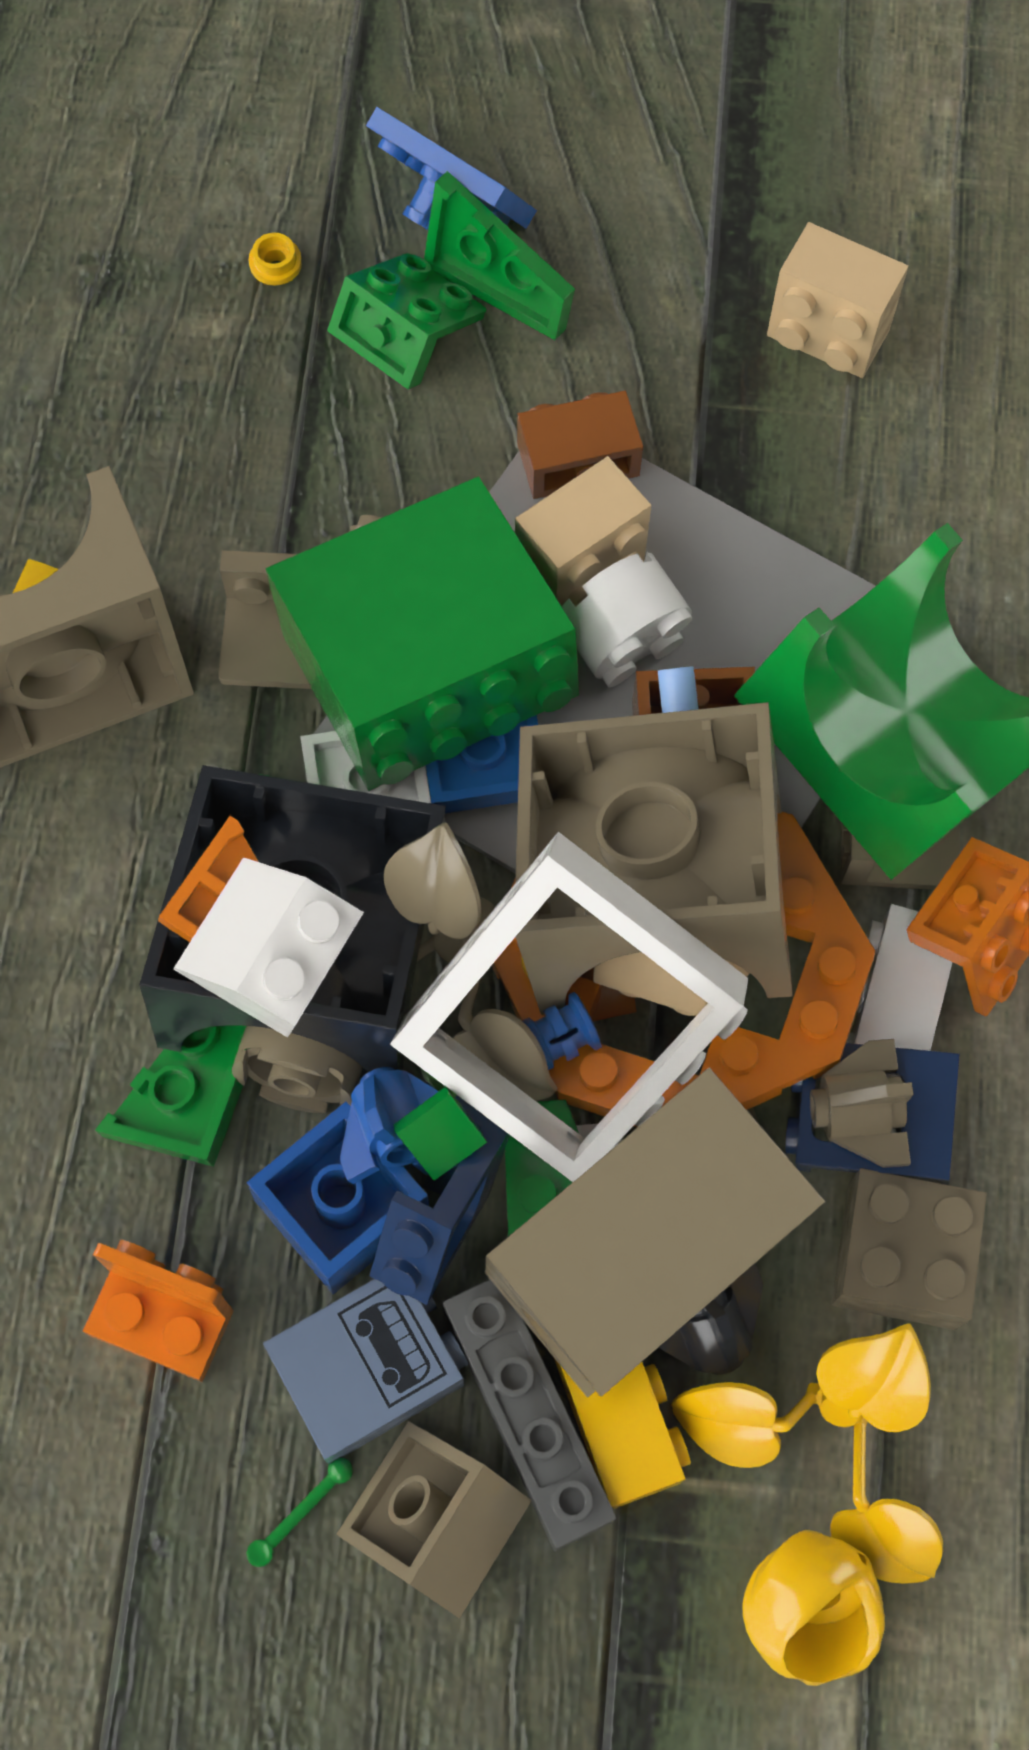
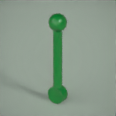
M340 1457L328 1465V1474L264 1540L259 1539L250 1543L246 1552L250 1564L256 1567H264L270 1564L274 1556V1548L337 1483L342 1484L350 1480L353 1474V1466L348 1459Z

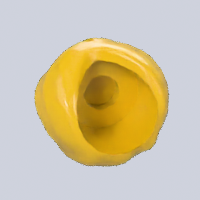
M803 1530L792 1535L756 1567L744 1592L742 1611L746 1632L765 1662L774 1671L786 1678L798 1679L806 1685L818 1686L863 1671L879 1653L885 1630V1614L880 1587L868 1557L841 1539L829 1537L813 1530Z

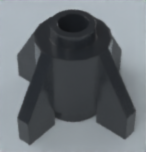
M756 1263L658 1348L704 1373L723 1375L739 1368L753 1348L752 1339L764 1285Z

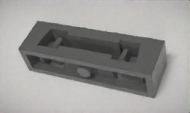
M491 1280L444 1301L445 1316L467 1359L468 1366L529 1499L532 1500L531 1503L553 1551L556 1552L613 1523L617 1519L524 1320Z

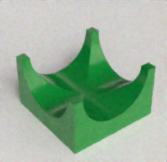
M948 523L934 531L893 572L834 619L830 620L820 607L806 615L734 695L741 705L769 704L774 744L890 880L1029 769V697L1011 692L985 675L965 653L949 621L945 602L946 573L954 552L963 540Z

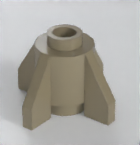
M894 1039L869 1040L823 1074L820 1081V1089L810 1090V1113L814 1128L823 1127L826 1138L829 1141L883 1168L909 1166L911 1164L907 1132L891 1133L892 1128L906 1126V1102L913 1096L912 1082L903 1083L900 1076L887 1077L885 1074L897 1072L898 1070Z

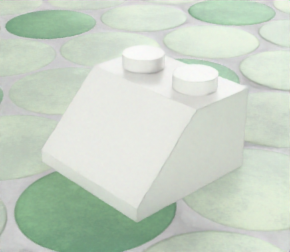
M243 857L175 965L174 970L288 1038L364 912L306 877Z

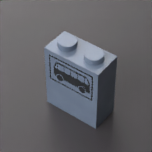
M374 1279L263 1343L318 1449L328 1464L355 1451L464 1386L463 1377L459 1370L468 1365L467 1359L450 1330L440 1336L427 1315L437 1308L432 1297L426 1305L410 1296L396 1294L388 1289L384 1283Z

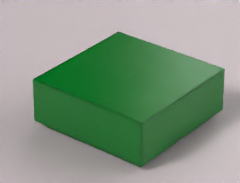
M447 1087L441 1089L393 1124L398 1137L434 1181L487 1143L483 1132Z

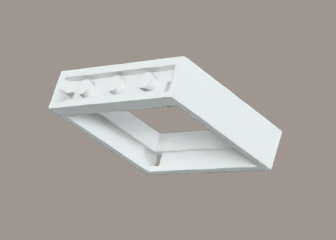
M558 832L405 1015L390 1045L574 1182L617 1146L634 1125L639 1127L662 1107L665 1100L662 1094L675 1080L684 1085L693 1077L705 1059L706 1053L703 1050L717 1035L722 1039H726L738 1028L748 1011L744 1007L748 978ZM557 887L708 1003L586 1138L582 1137L439 1028Z

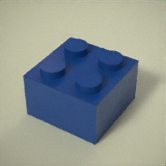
M347 1101L247 1181L256 1204L333 1295L374 1261L389 1206L397 1191L429 1206L427 1193L403 1166H385L381 1163L379 1156H376L380 1167L379 1171L354 1184L347 1181L340 1161L351 1107Z

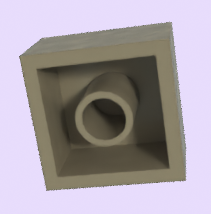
M860 1168L848 1183L831 1306L957 1330L972 1320L987 1192Z

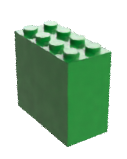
M479 476L265 568L283 637L368 792L383 784L392 785L401 782L411 772L436 760L451 759L460 754L467 746L489 736L504 735L513 730L518 723L544 711H557L568 704L571 699L579 696L576 628Z

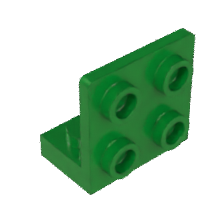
M405 253L345 276L327 331L409 390L421 384L437 339L482 320L487 309L473 299L472 294L465 287L449 282L432 270L428 261L420 256Z

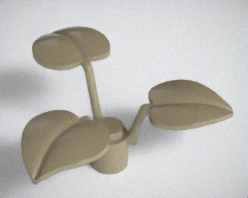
M448 823L436 826L424 836L400 848L385 866L384 884L395 908L402 916L413 923H428V930L433 934L429 940L420 945L417 962L435 949L442 959L450 962L495 908L491 902L479 896L471 868ZM480 978L463 998L458 1021L464 1030L457 1033L453 1039L533 1100L538 1101L552 1096L558 1088L550 1077L546 1058L540 1043L524 1022L513 1014L498 1009L482 1010L473 1018L472 1010Z

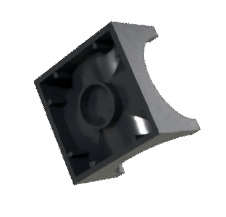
M202 765L160 914L229 816H232L242 826L244 830L243 836L260 863L306 877L364 912L291 1033L318 1041L344 1053L359 1063L367 1072L380 1067L403 1070L404 1055L390 1044L402 1020L409 1011L416 963L425 924L413 923L398 912L387 894L384 884V870L389 859L400 848L424 836L436 826L445 823V806ZM157 921L139 984L157 1048L182 1052L185 1038L189 1034L214 1026L242 1025L272 1029L175 971V965L190 942Z

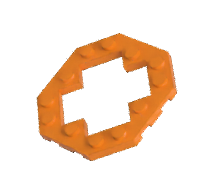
M786 812L777 813L787 936L810 942L812 946L779 1040L740 1027L726 1039H722L717 1035L711 1041L700 1072L702 1074L710 1067L746 1110L781 1095L782 1089L811 1076L814 1079L821 1077L841 1061L875 956V949L794 815ZM515 877V879H514V882H513L511 888H512V887L514 886V884H515L516 877ZM515 937L491 966L497 978H500L512 1002V1008L517 1018L521 1021L531 1018L535 1022L545 1017V1015H541L530 980L523 971L522 955ZM579 977L567 992L566 1006L568 1005V995L575 991L592 1019L601 996V985ZM587 1044L577 1049L579 1056L569 1061L566 1060L565 1056L554 1060V1068L548 1071L558 1088L555 1091L558 1100H566L568 1105L604 1117L655 1062L601 1044L602 1048L594 1050ZM694 1074L684 1085L675 1080L662 1094L665 1098L662 1107L699 1075Z

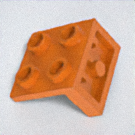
M971 837L906 931L911 943L963 967L974 1011L985 1017L988 1016L997 1001L1002 1003L1011 995L1018 979V970L1029 956V862Z
M120 1240L116 1249L98 1243L93 1256L110 1273L83 1332L93 1338L203 1382L234 1312L222 1296L224 1289L214 1284L216 1280L214 1277L188 1265L179 1264L176 1273L166 1270V1265L155 1260V1253L129 1241Z

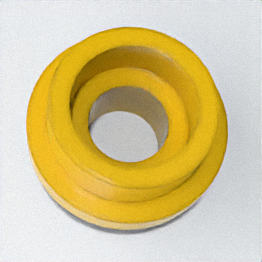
M267 233L256 240L249 253L251 273L258 281L267 285L286 284L292 281L301 270V252L298 246L284 234ZM274 261H281L280 263L271 264Z

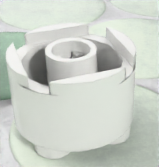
M648 552L644 562L637 553L607 567L582 586L588 596L575 607L572 601L568 599L562 606L576 628L577 651L594 676L598 679H603L608 687L617 686L628 679L637 669L634 663L652 653L655 659H661L673 652L684 641L680 631L692 621L691 608L653 554Z

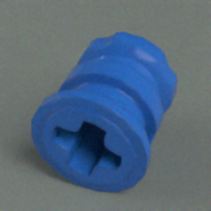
M575 991L568 995L567 1006L558 1010L553 1005L543 1010L545 1017L535 1022L531 1018L522 1020L540 1043L548 1070L554 1068V1060L565 1056L566 1060L569 1061L579 1056L577 1049L587 1044L594 1050L602 1048L601 1040L593 1021Z

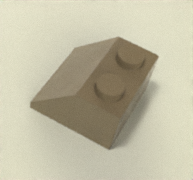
M408 1421L336 1535L460 1619L532 1500L483 1463Z

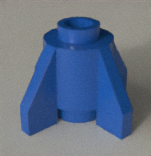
M380 1067L366 1073L351 1094L352 1103L340 1154V1161L347 1181L354 1184L379 1171L380 1167L376 1156L380 1157L381 1163L385 1166L399 1167L412 1163L414 1167L428 1175L426 1170L398 1137L393 1124L439 1091L409 1072L395 1070L391 1067Z

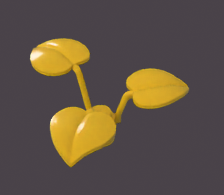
M910 1323L881 1334L851 1338L827 1349L818 1363L816 1373L818 1383H809L802 1399L783 1417L776 1418L777 1404L769 1393L744 1383L724 1382L704 1385L687 1390L675 1397L671 1404L673 1414L698 1446L716 1460L739 1468L760 1467L772 1462L778 1456L781 1449V1439L777 1432L789 1431L813 1404H818L822 1416L829 1423L838 1427L853 1426V1503L857 1509L842 1510L834 1514L830 1523L831 1537L841 1539L864 1553L871 1562L876 1579L906 1584L924 1582L931 1577L935 1578L936 1570L943 1554V1538L938 1526L930 1515L921 1508L898 1499H881L870 1505L865 1491L867 1423L869 1422L874 1427L883 1431L901 1432L918 1425L928 1411L931 1397L929 1368L920 1341Z

